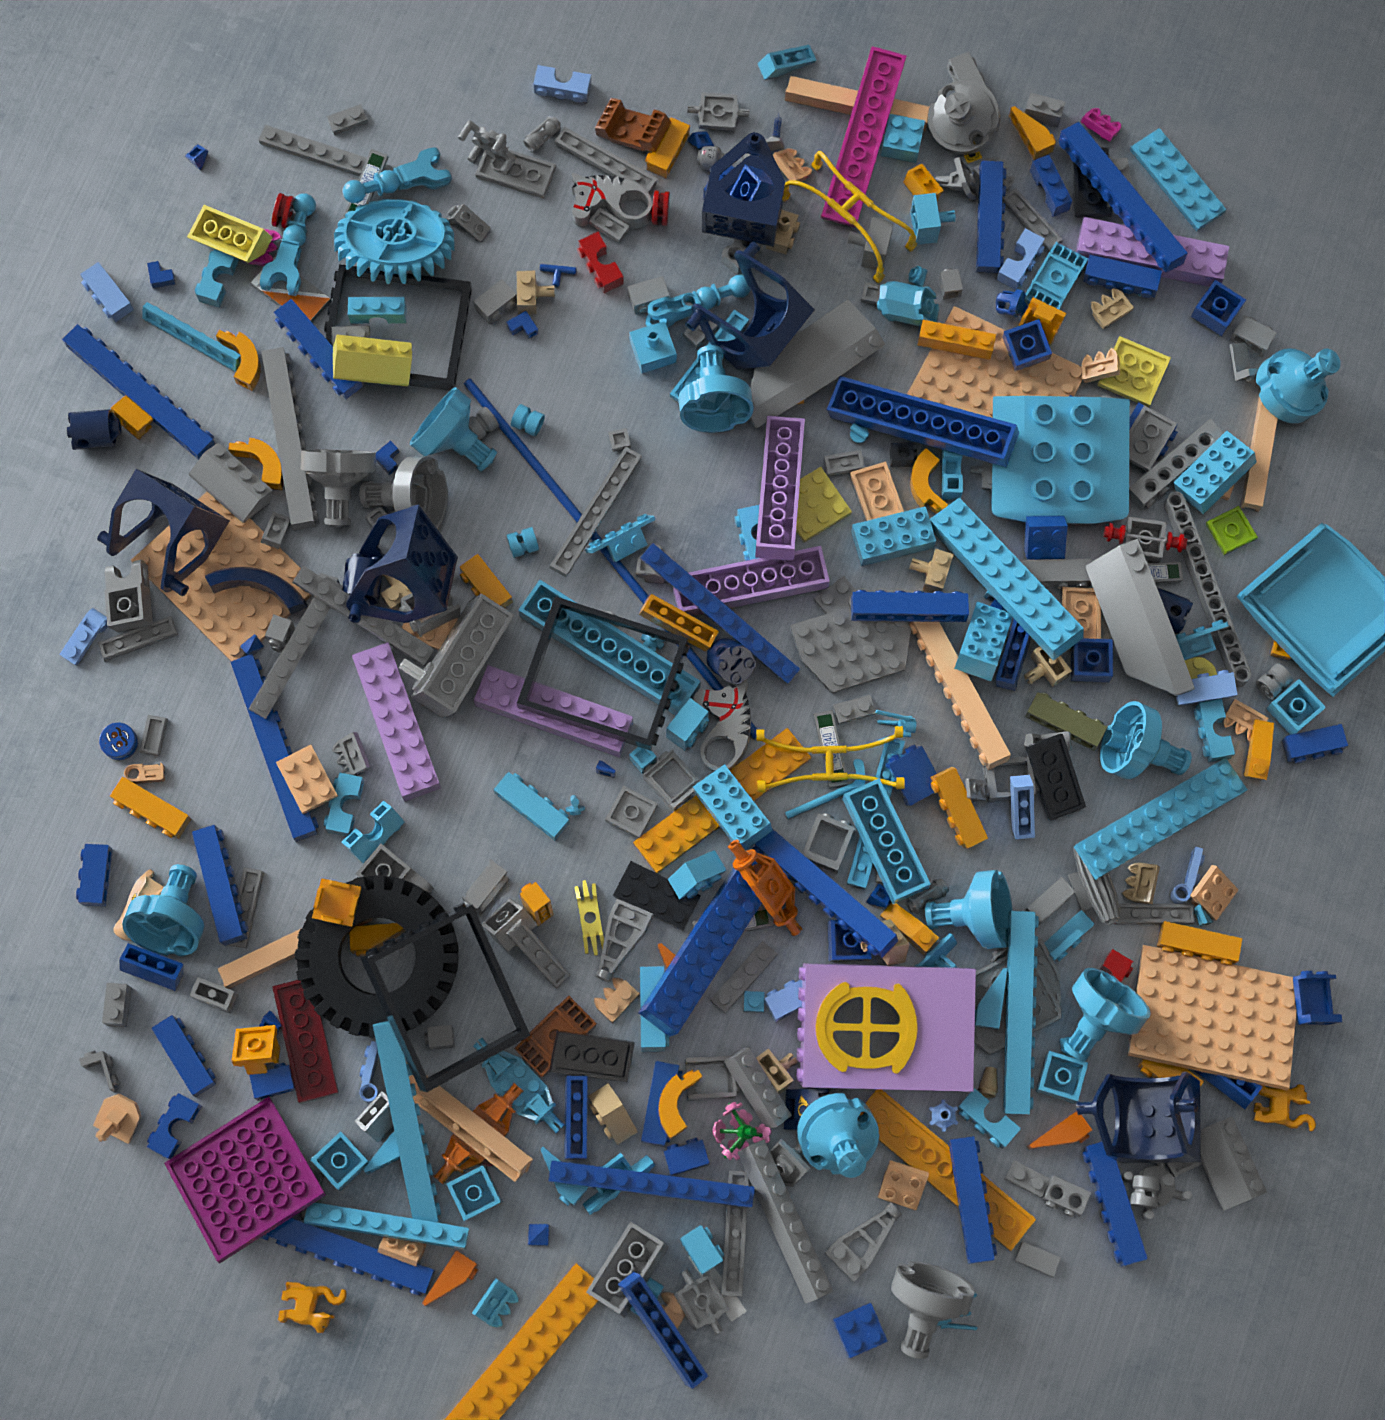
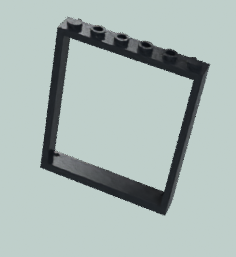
M339 264L338 271H335L334 282L336 284L335 288L332 287L331 289L332 305H328L327 314L329 320L325 322L324 326L325 338L331 345L332 327H335L344 277L371 279L370 268H367L360 277L357 276V266H352L347 270L346 265ZM380 270L375 280L385 281L384 272ZM407 273L406 284L462 291L447 378L410 373L409 380L410 386L450 391L456 386L472 294L471 282L421 275V281H417L413 274ZM393 274L391 282L402 283L399 274Z
M555 596L521 689L517 707L651 751L652 746H656L659 739L657 731L659 727H663L665 722L664 711L665 709L669 710L672 699L669 697L671 691L675 692L678 684V681L675 680L677 674L681 675L684 663H681L683 656L687 657L690 646L687 645L688 638ZM562 608L679 645L647 739L529 701Z
M463 902L453 907V911L438 914L436 920L432 922L430 920L418 925V929L405 931L401 934V938L397 940L394 938L384 942V946L380 949H370L365 953L366 956L360 958L419 1090L423 1092L433 1090L531 1036L473 904H465ZM466 915L516 1030L427 1078L375 962Z

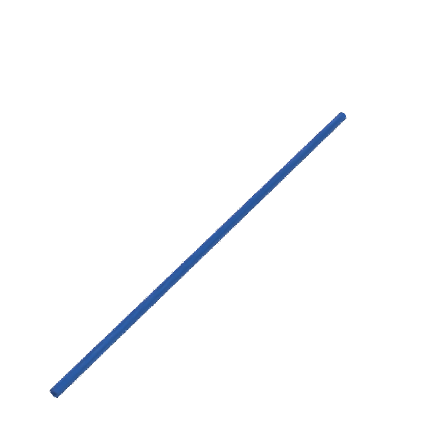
M471 378L467 379L464 382L465 387L482 407H487L491 411L501 431L573 519L578 522L582 516L581 512ZM596 531L590 539L591 541L602 540ZM607 546L600 549L599 551L644 604L649 595L620 560L613 562ZM690 647L687 655L689 661L713 690H722L724 687ZM751 721L750 735L756 740L757 727Z

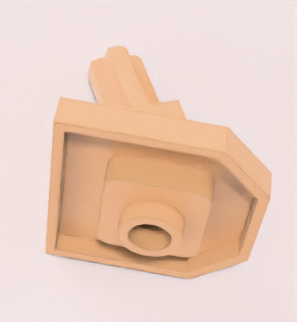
M121 1094L105 1098L93 1124L94 1127L99 1129L96 1133L98 1141H106L112 1135L129 1144L142 1117L137 1102Z

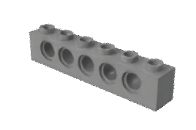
M1209 419L1129 487V499L1140 510L1145 507H1151L1156 502L1155 498L1159 495L1161 497L1170 490L1169 486L1224 432ZM1200 441H1206L1208 445L1205 446ZM1186 452L1193 453L1195 457L1188 456ZM1177 463L1181 466V468H1175L1173 464ZM1159 475L1166 476L1167 480H1162ZM1146 487H1152L1154 491L1149 492Z

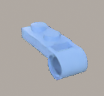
M94 608L90 609L59 655L74 665H78L98 633H102L107 628V617Z
M1195 847L1192 850L1184 884L1177 885L1170 893V899L1173 903L1184 904L1191 897L1193 887L1198 885L1200 879L1198 869L1199 866L1202 867L1205 855H1202L1203 848ZM1177 890H1181L1184 892V899H1181L1177 896Z
M371 1041L370 1046L367 1045L365 1057H367L366 1064L362 1065L359 1075L362 1077L360 1097L369 1104L380 1094L379 1089L372 1084L379 1057L377 1044L374 1041ZM370 1088L374 1089L375 1095L370 1099L365 1098V1091Z

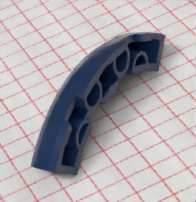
M230 567L205 575L214 594L229 588L250 586L251 588L267 591L274 595L285 605L291 615L308 607L305 599L290 583L262 569Z

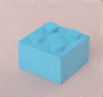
M890 114L881 156L916 163L925 121Z
M1298 679L1266 709L1292 735L1302 730L1326 707Z
M689 698L667 726L666 738L684 751L688 747L692 748L697 741L696 737L699 732L703 733L709 725V711Z
M713 850L684 863L668 878V881L679 899L686 896L689 899L698 894L700 890L705 892L712 888V884L722 879L721 875L726 871V868L716 851Z
M1048 1051L1045 1055L1036 1092L1075 1104L1079 1099L1088 1062Z
M341 1131L310 1159L339 1191L343 1190L369 1163L368 1159Z
M482 1165L447 1183L464 1221L503 1202L486 1165Z
M702 1225L681 1237L680 1241L700 1274L704 1275L723 1262L722 1257L724 1253L719 1245H713L711 1232L707 1227L703 1229Z

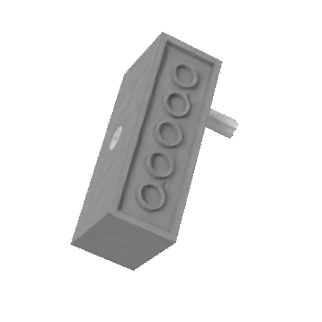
M483 594L470 600L432 662H429L423 670L405 658L401 662L399 669L416 679L412 688L414 692L410 698L442 718L454 714L514 614Z

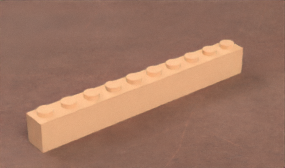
M910 622L911 633L917 636V644L920 650L925 651L928 665L930 667L933 666L937 682L942 683L945 697L950 699L953 704V712L961 718V726L964 732L969 733L972 747L974 749L977 748L981 764L983 766L986 765L987 769L990 770L1009 761L1011 754L968 674L954 669L958 656L940 622Z

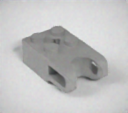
M143 560L133 561L131 572L125 578H122L121 571L114 565L107 566L105 568L107 626L116 632L153 625L147 564Z
M382 844L376 848L356 872L358 877L381 875L380 870L382 868L385 870L389 868L387 876L409 881L428 893H431L434 889L429 882Z

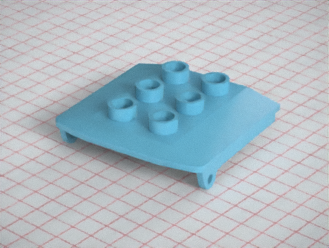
M993 396V418L1016 424L1019 430V436L1007 467L992 464L991 510L993 515L998 518L1026 523V516H1064L1067 524H1098L1126 518L1129 514L1130 399L1065 396Z
M1319 524L1237 595V598L1259 625L1310 678L1332 697L1385 652V577L1350 541L1326 524Z

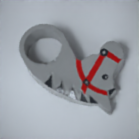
M572 173L574 183L572 193L576 199L572 213L576 225L581 227L587 226L591 216L595 214L599 207L607 209L614 217L629 225L632 229L641 228L650 222L653 208L652 199L642 186L628 179L616 176L594 175L583 177ZM626 200H640L648 206L646 211L638 216H629L621 210L622 203Z
M747 680L739 686L729 684V686L722 690L701 689L695 693L694 701L706 710H710L716 718L720 719L703 741L700 751L703 762L713 772L720 768L710 764L706 758L707 748L713 741L717 739H730L733 741L735 756L726 765L729 770L738 765L747 750L751 733V709L746 695L749 685Z

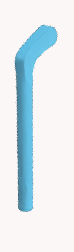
M855 759L853 766L856 774L865 775L863 761ZM856 779L851 784L785 812L787 819L795 817L865 785V780Z

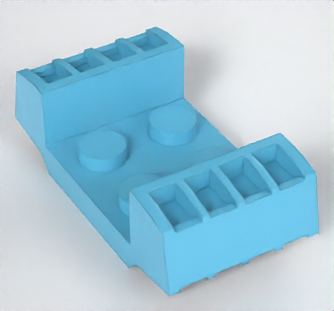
M1055 242L1026 292L1025 303L1029 304L1034 297L1061 310L1064 300L1077 278L1080 277L1089 258Z

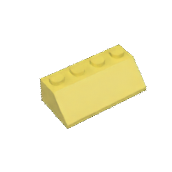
M203 205L187 236L191 240L247 263L265 254L272 240V237L263 228L206 205Z
M336 335L333 345V379L409 386L412 343Z

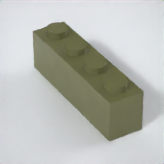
M1037 692L1025 715L1026 718L1056 733L1070 732L1072 741L1092 751L1096 750L1107 729V726L1102 721L1091 719L1080 710L1075 711L1069 708L1068 704L1062 701L1057 702L1046 693Z

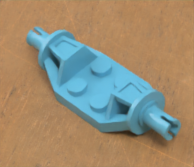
M483 1037L478 1040L483 1047L488 1045ZM477 1042L473 1045L477 1050L482 1048ZM503 1050L482 1063L481 1067L485 1068L491 1087L500 1096L503 1097L513 1083L523 1090L511 1104L519 1116L533 1120L535 1124L545 1121L555 1134L560 1131L555 1123L561 1129L565 1126L553 1113V1109L557 1104L553 1103L548 1086L520 1057Z

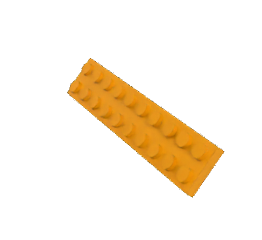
M788 727L771 739L781 744L803 747ZM765 744L736 765L730 772L751 799L756 801L766 793L758 792V780H765L766 785L784 780L811 760V756L807 752L791 751ZM694 796L635 840L633 844L655 873L658 874L720 826L699 798Z
M876 1089L867 1100L866 1105L870 1108L877 1122L879 1141L908 1166L928 1172L927 1182L959 1208L949 1145L882 1089ZM981 1173L982 1182L985 1181L987 1194H984L985 1202H988L990 1206V1214L987 1215L988 1222L992 1223L994 1235L991 1236L1011 1251L1036 1219Z
M575 1263L445 1420H499L598 1302L597 1299L586 1293L594 1278Z

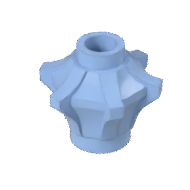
M941 1100V1104L936 1107L930 1106L929 1110L932 1112L930 1125L935 1124L942 1129V1132H946V1128L953 1124H958L955 1111L958 1110L957 1107H951L945 1103V1100ZM945 1112L948 1118L943 1119L941 1113Z

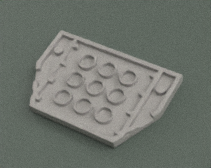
M847 607L790 625L801 662L816 675V678L831 693L904 671L906 668L911 633L909 621H851V607Z
M1042 938L1038 939V947L1034 948V956H1037V968H1034V976L1037 977V987L1033 988V996H1036V1008H1033L1032 1016L1036 1018L1035 1029H1032V1033L1062 1018L1060 972L1054 960L1049 956L1050 953ZM1007 956L976 971L975 1009H977L978 1004L1003 968L1007 969ZM1007 976L1000 1028L995 1030L975 1026L974 1043L988 1054H992L1005 1047Z

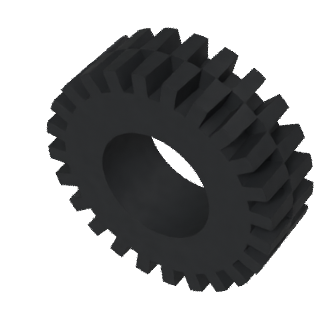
M383 875L358 877L346 882V884L362 887L352 927L312 918L314 908L310 910L305 918L306 921L303 928L298 933V947L295 950V960H297L298 968L296 971L298 981H301L304 989L302 992L305 998L310 1000L311 1004L315 1007V1012L319 1016H323L337 1029L341 1028L348 1031L351 1035L368 1036L369 1038H375L373 1024L386 1022L388 1019L377 994L359 989L347 978L341 963V949L346 936L356 925L368 919H388L399 924L406 931L411 929L414 931L419 928V924L428 920L432 922L437 919L436 916L438 914L446 912L438 901L421 887L401 878ZM452 922L413 942L415 947L413 971L401 987L389 992L406 1031L418 1027L433 1016L452 989L459 958L458 942Z

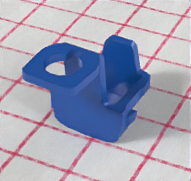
M1017 289L1015 292L1003 291L998 293L996 298L997 313L1014 317L1020 315L1022 318L1028 308L1024 301L1026 297L1025 291ZM1006 303L1010 304L1009 309H1004Z

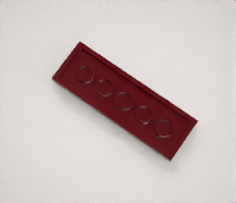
M294 980L272 986L298 1103L339 1093L322 1018L315 1012V1007L311 1004L310 1000L305 998L302 992L304 989L301 981Z

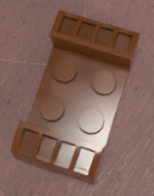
M610 98L595 126V132L597 136L608 139L616 144L640 151L656 152L672 122L664 112L654 109L650 116L625 109L621 100Z
M568 996L529 1032L531 1036L523 1039L514 1049L541 1077H545L550 1072L549 1068L556 1031L589 1035L595 1029L597 1023Z

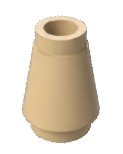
M985 1067L978 1088L985 1098H995L996 1093H998L997 1069L994 1067Z

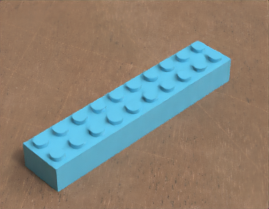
M960 498L930 519L934 534L1053 661L1083 639L1084 628Z
M539 580L519 608V617L543 631L555 596L572 602L575 601L542 580ZM564 608L561 609L552 638L659 705L673 665L672 662L608 622ZM682 670L681 675L677 674L675 679L678 681L675 692L671 691L669 697L672 701L667 711L675 716L689 698L693 699L701 686L700 680Z

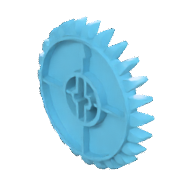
M382 199L381 201L368 202L366 205H359L355 211H349L345 214V218L338 222V228L334 232L335 252L338 251L339 261L346 257L347 270L357 263V276L359 277L370 267L371 281L373 282L381 270L384 272L386 284H390L393 274H399L402 284H406L407 271L409 270L412 271L417 281H421L422 266L431 276H434L433 262L444 269V257L451 261V250H455L454 232L450 227L449 221L442 218V214L439 211H432L428 205H421L416 201H406L404 199Z

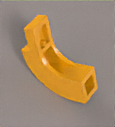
M219 330L216 334L218 342L241 355L240 366L233 376L236 384L253 391L261 374V362L254 344L240 331L235 336L229 331L223 332Z
M250 437L248 444L241 441L229 442L228 450L234 457L252 458L259 461L263 465L262 481L271 489L283 490L284 480L281 463L275 451L268 444Z
M925 448L914 463L910 477V488L913 498L919 507L929 505L930 510L937 514L947 507L948 504L932 491L928 483V477L938 467L940 459Z
M690 1070L682 1076L684 1078L682 1081L676 1074L662 1091L659 1101V1118L670 1140L687 1129V1125L678 1113L677 1102L680 1095L686 1089L703 1078L699 1070L695 1072Z

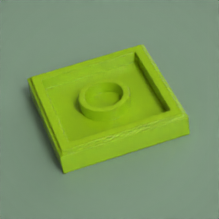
M1240 506L1205 523L1223 555L1258 538Z

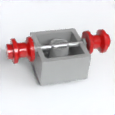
M1128 517L1125 525H1122L1120 528H1116L1113 523H1109V526H1105L1103 537L1107 538V542H1110L1112 539H1118L1119 544H1124L1138 539L1147 563H1160L1163 558L1164 545L1165 551H1169L1170 548H1176L1179 553L1182 552V549L1185 550L1187 546V538H1184V534L1175 537L1172 535V532H1168L1167 537H1165L1167 522Z

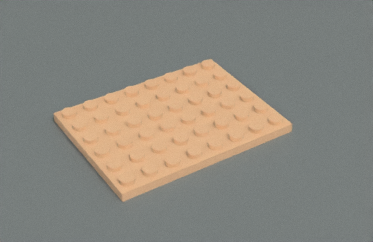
M954 306L945 324L996 334L991 359L988 360L931 348L907 395L993 418V396L1069 397L1073 395L1074 397L1083 381L1082 367L1052 353L1049 360L1015 371L1003 340V332L1006 330Z
M206 492L198 500L230 520L207 560L182 581V583L189 586L186 595L180 596L173 590L164 592L161 589L166 549L170 541V525L132 558L131 561L133 563V561L143 560L148 566L149 580L230 661L246 656L240 646L255 634L261 642L266 638L265 634L273 614L286 619L291 614L285 605L274 595L267 591L251 588L250 586H238L214 594L205 575L224 568L253 567L281 577L290 583L302 595L305 601L312 595L292 583L301 568L281 548L277 549L261 543L264 534L262 529L250 518L242 523L211 494ZM201 530L191 531L181 538L177 546L174 571H180L203 551L205 540Z
M1143 945L1136 993L1145 1001L1151 1015L1137 1034L1130 1036L1128 1056L1283 1090L1290 1088L1297 1012L1293 977L1234 964L1232 966L1224 965L1216 960H1213V962L1201 960V957L1198 956L1188 957L1181 955L1179 952L1174 951V953L1162 951L1161 948Z

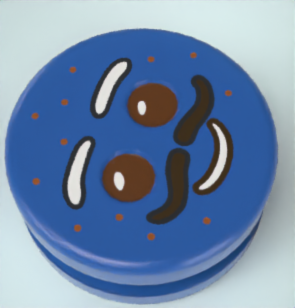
M116 722L109 724L102 730L99 744L102 751L109 758L121 761L130 758L135 753L138 747V738L130 726L125 723Z

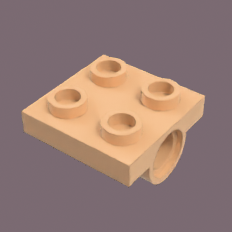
M1212 865L1191 893V903L1195 907L1200 904L1210 918L1217 921L1238 892V889L1217 866Z
M890 1160L882 1180L878 1198L917 1210L929 1173Z
M383 1237L378 1247V1253L416 1266L423 1256L426 1244Z

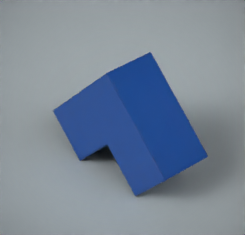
M159 261L147 263L150 283L153 289L176 284L172 269L162 271Z
M527 311L506 322L512 335L523 330L528 339L539 334L537 326Z
M391 440L376 452V462L389 476L398 469L397 463L392 458L399 453V449Z

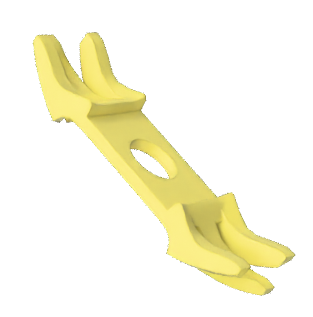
M584 880V900H581L578 886H575V893L582 926L585 954H589L587 937H590L594 956L598 955L596 936L599 935L602 949L604 944L596 884H592L593 899H590L587 883ZM586 913H594L596 920L593 923H587L584 919Z

